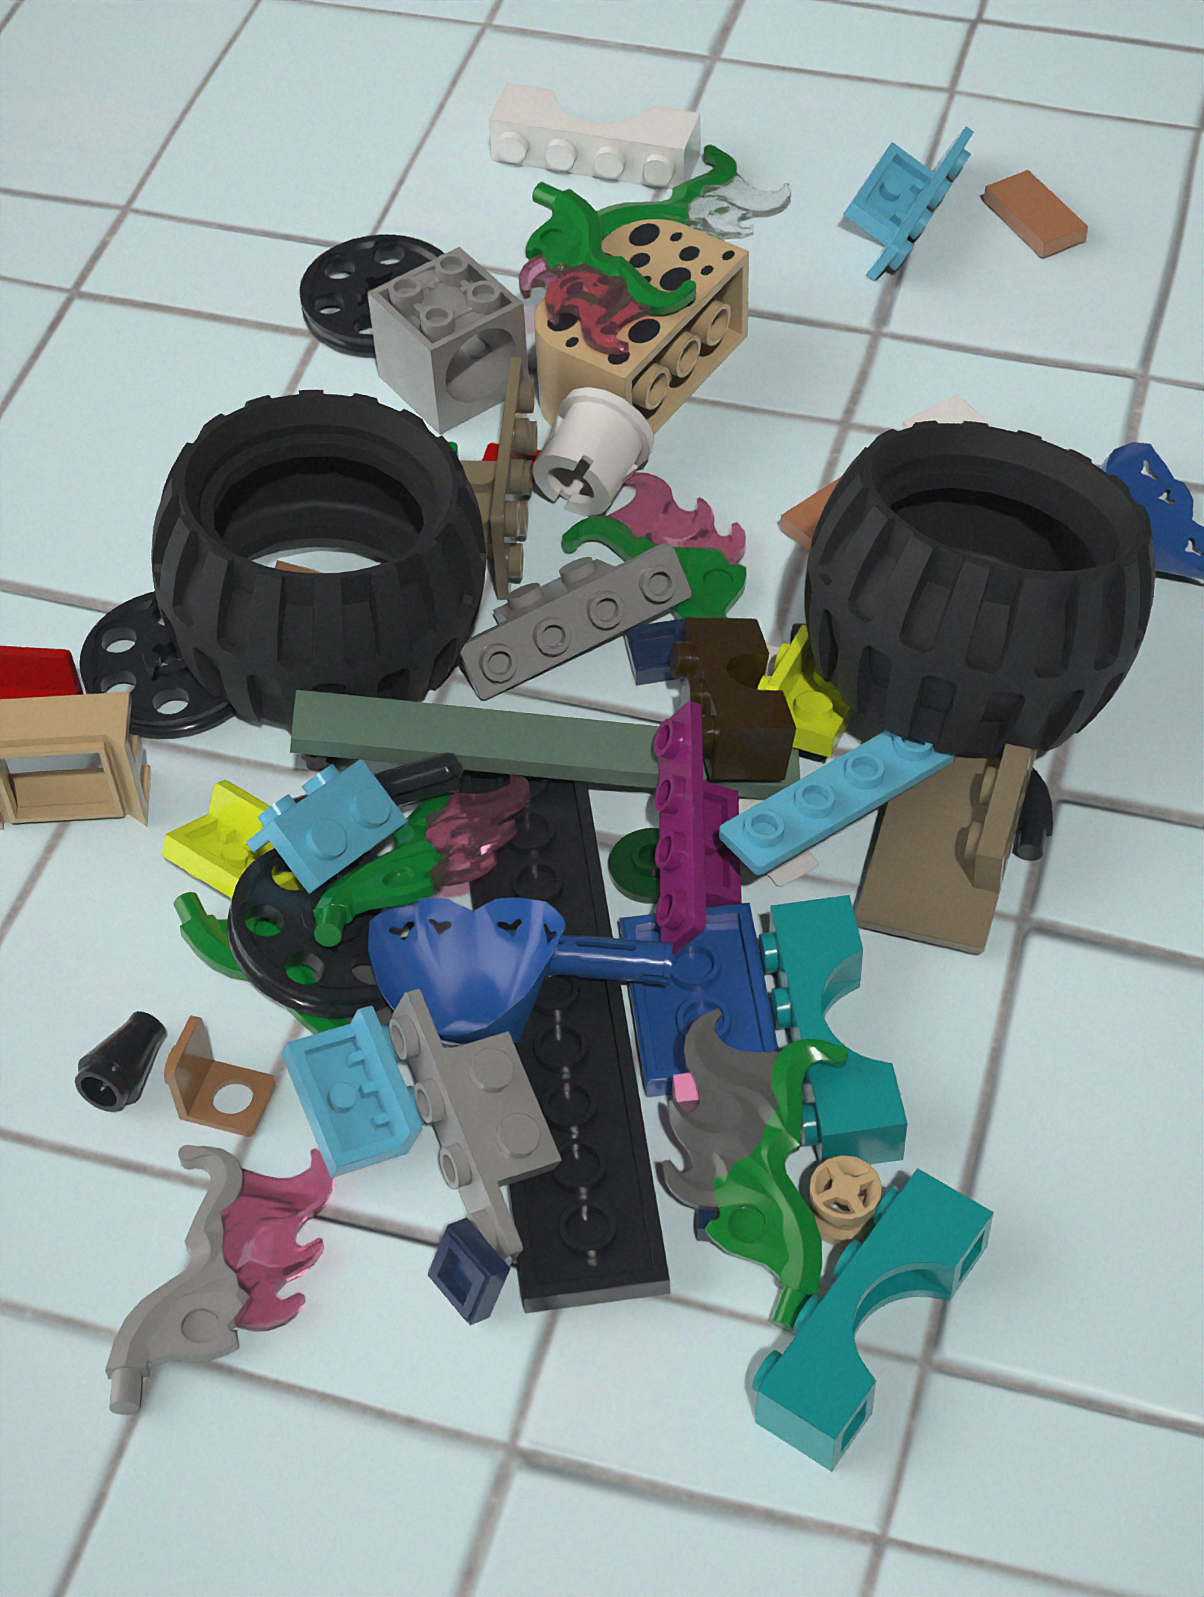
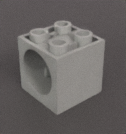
M458 247L367 292L379 377L439 435L505 401L511 357L523 358L524 378H529L524 303L462 248Z

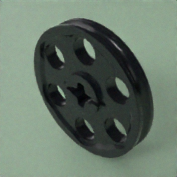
M394 234L363 236L345 241L328 249L310 264L301 279L299 295L303 319L307 328L315 338L332 349L355 356L376 357L373 334L357 332L363 327L372 326L367 292L445 253L423 240ZM394 256L401 258L399 262L394 264L378 262L385 257ZM337 271L352 272L348 277L341 279L328 277ZM328 305L342 307V309L335 313L326 314L318 312L320 308Z
M155 591L137 596L115 607L97 622L86 637L79 660L80 674L86 694L105 693L110 686L121 682L135 685L134 689L130 692L132 702L129 734L157 739L185 737L218 726L237 713L230 702L222 696L214 698L199 683L189 670L183 657L175 648L165 625L157 623L161 618ZM118 639L135 641V644L130 649L123 652L115 653L105 650L111 642ZM181 699L188 703L183 710L177 713L163 714L157 711V708L168 700Z
M275 848L261 855L246 868L239 878L232 896L227 917V938L237 965L254 986L286 1007L321 1017H354L360 1008L373 1006L374 1010L378 1011L389 1005L379 990L378 984H367L355 977L351 969L360 964L372 965L368 953L369 921L391 907L370 909L355 915L353 921L345 924L341 940L337 945L333 946V949L331 946L321 945L314 937L317 923L313 910L323 894L338 880L337 877L339 875L348 873L379 857L378 855L367 851L310 894L305 888L287 890L275 883L272 877L274 874L292 872ZM251 917H266L279 926L280 932L273 936L257 935L246 926L245 921ZM410 921L405 925L409 928L410 931L414 927L415 923L413 921ZM406 936V937H400V938L405 941L406 938H407V936ZM292 964L308 965L316 970L320 980L313 984L297 983L289 978L285 968Z

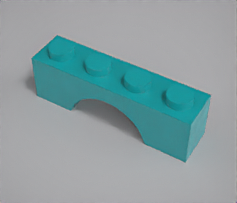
M850 895L770 905L769 933L759 934V949L764 973L775 972L779 988L771 989L772 1010L776 1028H788L791 1043L807 1038L818 1039L844 1046L848 1051V1059L843 1067L839 1068L819 1063L813 1065L805 1073L802 1083V1093L805 1102L802 1104L801 1141L803 1146H815L819 1165L829 1158L842 1155L857 1157L870 1165L903 1160L908 1123L893 1064L870 1059L852 1051L837 1039L825 1020L827 1012L838 1000L860 988L863 946Z
M918 1168L902 1190L895 1186L891 1187L880 1201L874 1213L872 1223L876 1226L864 1243L854 1239L839 1258L833 1273V1277L837 1280L824 1298L814 1294L803 1306L793 1327V1332L797 1335L783 1354L773 1350L759 1367L752 1383V1389L756 1391L755 1423L832 1472L873 1412L876 1379L867 1369L858 1353L854 1338L859 1328L876 1310L900 1299L928 1297L950 1301L987 1248L994 1212Z

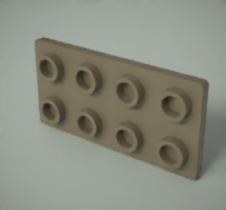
M522 357L510 358L498 460H460L478 501L484 526L486 559H494L497 598L501 600H507L506 596L511 592L512 578H522L524 549L523 543H517V537L527 536L529 512L528 502L521 500L522 495H532L533 462L526 460V456L536 455L538 443L537 421H529V418H527V413L534 412V379L524 378Z
M1006 744L1002 758H995L993 754L965 752L964 755L955 753L952 764L889 800L856 910L857 926L966 952L982 954L986 948L1038 749L1032 750Z

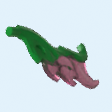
M539 182L536 185L532 194L533 202L552 210V216L531 234L526 244L525 255L529 261L523 265L519 273V291L524 299H528L531 296L532 288L543 287L546 291V315L555 326L559 324L560 314L572 313L577 316L581 324V335L584 341L593 350L609 355L629 353V344L617 338L618 332L625 325L648 314L663 315L676 312L696 299L695 281L686 280L675 291H662L652 286L623 256L606 255L602 251V223L597 211L570 188L562 191L545 182Z
M634 472L632 477L623 483L625 486L636 489L635 497L631 502L608 516H591L582 519L562 535L563 551L565 553H574L577 547L584 541L597 540L609 545L625 561L662 543L671 544L675 549L692 591L690 598L671 607L675 618L684 619V622L685 617L728 618L727 613L744 593L747 576L746 567L738 563L744 557L746 550L745 530L738 522L732 524L731 535H719L714 527L712 508L701 497L697 498V510L686 511L680 508L673 499L670 486L663 479L653 474Z
M511 774L509 785L493 792L482 794L447 792L403 805L419 803L418 807L406 818L408 821L392 834L396 847L349 871L335 881L319 900L313 910L317 923L314 931L316 941L323 946H335L341 940L345 924L353 921L357 914L370 909L402 906L418 902L420 898H429L435 895L433 886L463 884L486 874L497 864L495 853L491 851L507 843L518 832L514 819L501 825L498 824L503 819L520 811L531 798L529 782L522 776Z

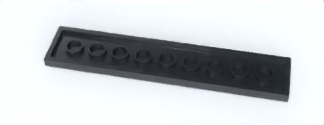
M464 770L462 774L463 785L459 789L474 909L476 910L495 899L509 897L545 901L553 906L565 919L566 927L563 934L613 938L587 782ZM517 919L512 924L502 921L498 922L497 926L506 930H514L522 924V921ZM544 924L545 932H550L548 926ZM546 975L519 1042L514 1043L562 1160L552 1171L509 1184L514 1225L523 1245V1251L518 1255L525 1314L670 1294V1277L621 983L616 980Z

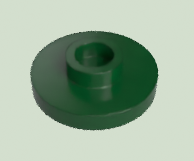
M659 828L640 829L625 835L615 844L610 853L609 874L611 881L622 895L633 901L657 904L660 898V868L657 867L655 862L656 847L660 839Z

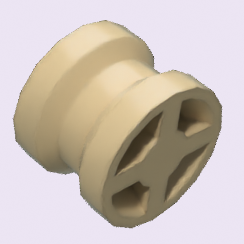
M837 1156L829 1158L817 1166L811 1176L809 1208L815 1216L823 1241L840 1247H847L854 1239L863 1243L876 1226L872 1223V1220L881 1201L882 1183L878 1173L869 1163L857 1157ZM835 1202L847 1205L850 1211L847 1212L846 1210L833 1208L832 1205Z

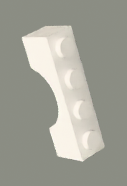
M507 83L488 119L492 161L672 189L690 180L700 157L699 112L651 105L639 115L627 120L612 123L589 122L573 117L565 112L558 104L554 90Z

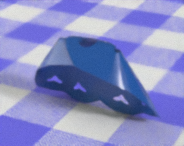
M1131 442L1115 448L1099 468L1109 475L1115 474L1130 488V495L1135 502L1144 505L1150 518L1155 554V570L1204 580V527L1192 520L1193 498L1185 483L1174 479L1167 465L1155 452L1151 444ZM1144 461L1148 462L1149 471L1156 475L1157 480L1141 473L1144 468ZM1165 490H1170L1169 498L1174 501L1175 505H1170L1165 500L1159 499L1165 493ZM1189 538L1194 539L1195 549L1202 552L1201 556L1185 551Z
M437 897L420 898L418 902L391 907L369 921L368 953L378 988L393 1010L396 1009L405 992L420 989L441 1043L461 1046L508 1031L513 1043H516L521 1039L566 924L561 914L545 901L527 898L495 899L472 911L449 899ZM430 919L436 920L439 924L449 921L452 926L439 936L435 926L430 923ZM517 919L522 921V924L517 927L514 937L506 930L497 926V923L502 921L508 924H512ZM410 921L415 923L414 927L407 934L405 941L398 935L389 932L391 927L402 929ZM544 924L548 926L550 932L555 931L557 933V936L549 944Z

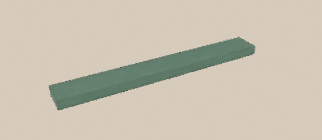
M296 690L290 753L409 764L450 752L454 753L458 762H461L463 770L656 789L659 784V756L654 752V740L659 726ZM792 747L785 780L710 779L704 756L703 780L738 790V797L767 799L800 780L799 749Z

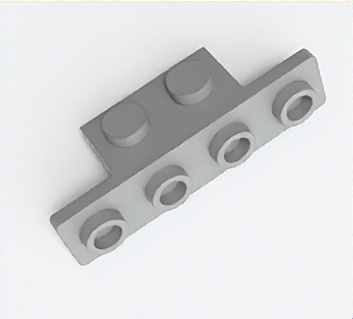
M662 543L617 566L610 565L599 559L593 560L592 557H583L564 565L559 570L561 577L541 587L539 583H530L510 592L506 596L508 603L493 610L499 624L467 639L459 655L477 696L481 699H488L690 598L692 591L674 547L671 544Z
M420 989L405 992L394 1010L389 1023L392 1045L401 1059H408L417 1082L414 1087V1095L418 1111L427 1124L433 1123L442 1146L440 1150V1164L447 1183L452 1189H459L468 1211L466 1218L469 1219L501 1258L510 1266L523 1251V1245L500 1187L552 1171L562 1161L509 1031L444 1050Z

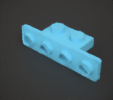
M964 127L942 155L933 171L891 142L844 211L843 215L884 244L883 249L866 274L874 281L886 266H889L894 271L900 266L914 246V244L907 240V237L910 236L915 240L933 216V213L926 207L930 206L935 209L950 189L952 183L945 177L948 176L954 179L970 157L971 153L964 149L974 133L969 127Z
M886 730L723 823L720 826L719 839L754 874L763 875L952 764L955 753L938 750L937 745L912 737L904 739Z

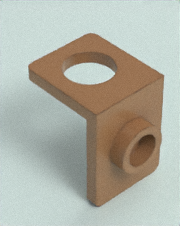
M192 1015L189 1017L176 1045L171 1049L164 1069V1080L169 1085L179 1119L246 1137L255 1134L276 1087L275 1078L271 1074L214 1060L203 1020ZM231 1084H241L248 1087L252 1091L253 1097L250 1104L244 1110L238 1113L227 1114L220 1112L214 1107L215 1095L223 1087Z

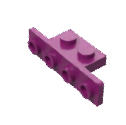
M687 701L669 719H665L660 724L654 740V752L659 756V784L655 792L654 803L656 810L659 811L660 839L655 852V862L657 867L660 868V898L656 908V922L661 926V942H673L672 954L678 953L705 930L707 907L742 903L740 859L719 839L720 826L739 815L738 790L703 780L702 706L692 701Z

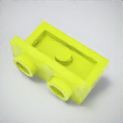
M222 780L213 786L208 814L165 834L162 856L186 870L192 877L204 881L232 899L235 886L246 868L261 855L274 849V846L269 842L253 853L246 843L264 828L257 817L268 809L270 805L228 780ZM279 872L272 876L275 883L287 890L304 888L292 872Z

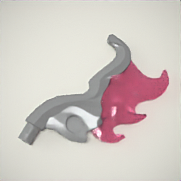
M184 1145L179 1149L178 1156L180 1164L184 1169H203L211 1177L209 1189L184 1241L187 1252L192 1256V1259L186 1270L144 1297L126 1316L114 1339L105 1369L108 1379L111 1380L109 1403L111 1412L120 1415H131L139 1411L142 1378L149 1376L150 1369L167 1362H208L226 1356L239 1349L236 1332H233L235 1328L252 1332L271 1331L286 1325L298 1315L306 1303L303 1294L298 1292L284 1300H280L276 1294L286 1283L299 1278L313 1267L324 1249V1243L320 1237L303 1247L296 1242L297 1234L306 1222L323 1211L331 1199L335 1187L334 1177H330L320 1151L316 1148L310 1151L311 1166L301 1174L289 1178H276L241 1168L238 1160L231 1153L221 1148Z

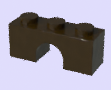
M685 617L681 641H674L671 646L670 670L673 678H680L682 685L681 706L687 701H692L702 706L703 756L710 779L785 780L796 726L783 690L757 689L761 678L766 673L769 659V651L757 619Z

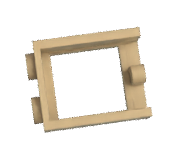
M130 692L0 699V830H4L5 822L28 823L124 817V815H131L146 827L148 826L152 772L150 765H141L142 744L140 736L129 735L132 702ZM99 753L103 768L10 773L5 759Z

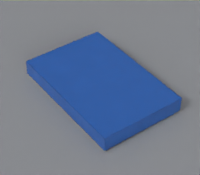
M750 902L706 908L707 924L705 930L678 953L672 954L669 986L628 981L646 1098L672 1095L673 1075L689 1073L684 1056L686 1035L693 1022L710 1011L720 1010L721 1018L716 1024L715 1032L722 1042L729 1047L748 1052H779ZM656 914L619 918L622 939L661 942V926L656 922Z

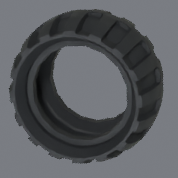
M299 390V394L276 398L266 395L246 401L245 407L226 416L220 413L205 423L194 443L186 442L174 462L163 487L153 526L151 563L154 590L161 617L175 648L183 657L189 670L199 683L214 698L222 696L230 702L237 713L258 722L264 718L287 724L288 729L292 730L296 690L418 702L429 687L436 689L458 660L479 613L485 584L486 546L484 526L478 501L464 468L448 441L443 436L436 437L427 428L422 418L406 409L398 411L380 404L377 398L354 393L352 396L324 394V390ZM331 547L363 552L388 562L355 571L300 573L264 566L253 562V560L285 550Z
M936 420L915 422L912 427L900 431L893 428L878 435L868 448L865 447L839 479L824 506L812 538L805 575L804 611L815 664L821 677L825 682H831L840 692L841 700L858 714L861 712L883 724L885 730L904 739L912 737L937 745L938 750L964 755L965 752L993 754L995 758H1002L1006 744L1032 750L1041 749L1043 752L1061 746L1074 733L1078 734L1093 721L1112 699L1133 665L1144 639L1150 618L1155 587L1153 537L1150 518L1144 505L1135 502L1130 495V488L1115 474H1107L1094 465L1089 457L1071 448L1066 450L1041 440V436L1021 430L1014 432L990 427L988 423L963 421L960 424L938 423Z

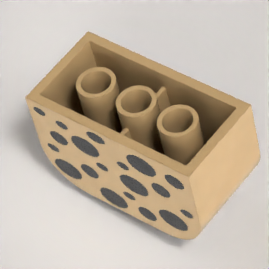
M662 219L640 220L617 228L602 241V251L608 256H623L652 286L662 291H675L686 280L695 281L696 299L673 313L663 315L650 314L634 306L629 301L627 292L620 293L601 282L564 278L559 283L554 284L538 304L534 314L539 400L541 413L550 426L553 425L558 417L560 404L565 396L574 389L592 387L607 390L629 402L641 412L650 424L653 435H655L748 336L749 251L684 224Z

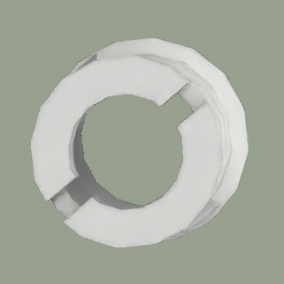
M592 387L574 389L561 402L558 417L551 427L550 438L534 462L532 473L535 482L553 502L558 494L568 499L564 506L565 509L586 516L600 515L608 509L622 484L632 477L638 466L644 463L652 453L655 439L651 426L639 410L625 399L607 390Z

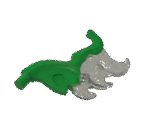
M706 145L704 147V162L715 167L705 174L673 187L672 196L669 199L650 202H624L598 210L597 214L602 223V241L611 232L623 225L648 219L678 222L723 241L743 239L754 234V225L739 223L754 217L773 216L784 211L791 203L792 190L789 183H784L778 191H765L752 186L737 173V163L733 157L714 145Z

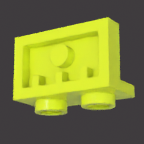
M802 625L791 644L782 643L776 657L773 675H764L757 689L783 690L796 726L793 748L831 758L855 711L841 700L840 692L831 682H825L816 667L814 656H811L812 648L807 627Z

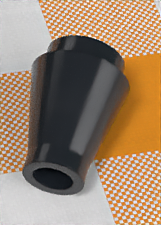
M142 1011L134 1012L126 1023L79 1060V1073L75 1077V1086L79 1094L94 1107L107 1112L119 1111L123 1105L135 1102L158 1046L166 1037V1030L162 1023L149 1013Z

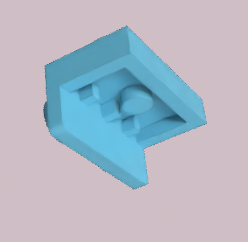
M360 759L341 773L334 764L322 770L302 786L308 796L297 804L289 794L274 803L257 817L264 828L246 843L254 853L271 842L310 894L404 825L408 820L365 762Z
M373 1006L358 1009L348 1025L286 1042L281 1054L331 1178L408 1154L422 1132L424 1120L416 1105L414 1087L405 1085L398 1068V1055L391 1042L389 1026L386 1024L380 1025Z

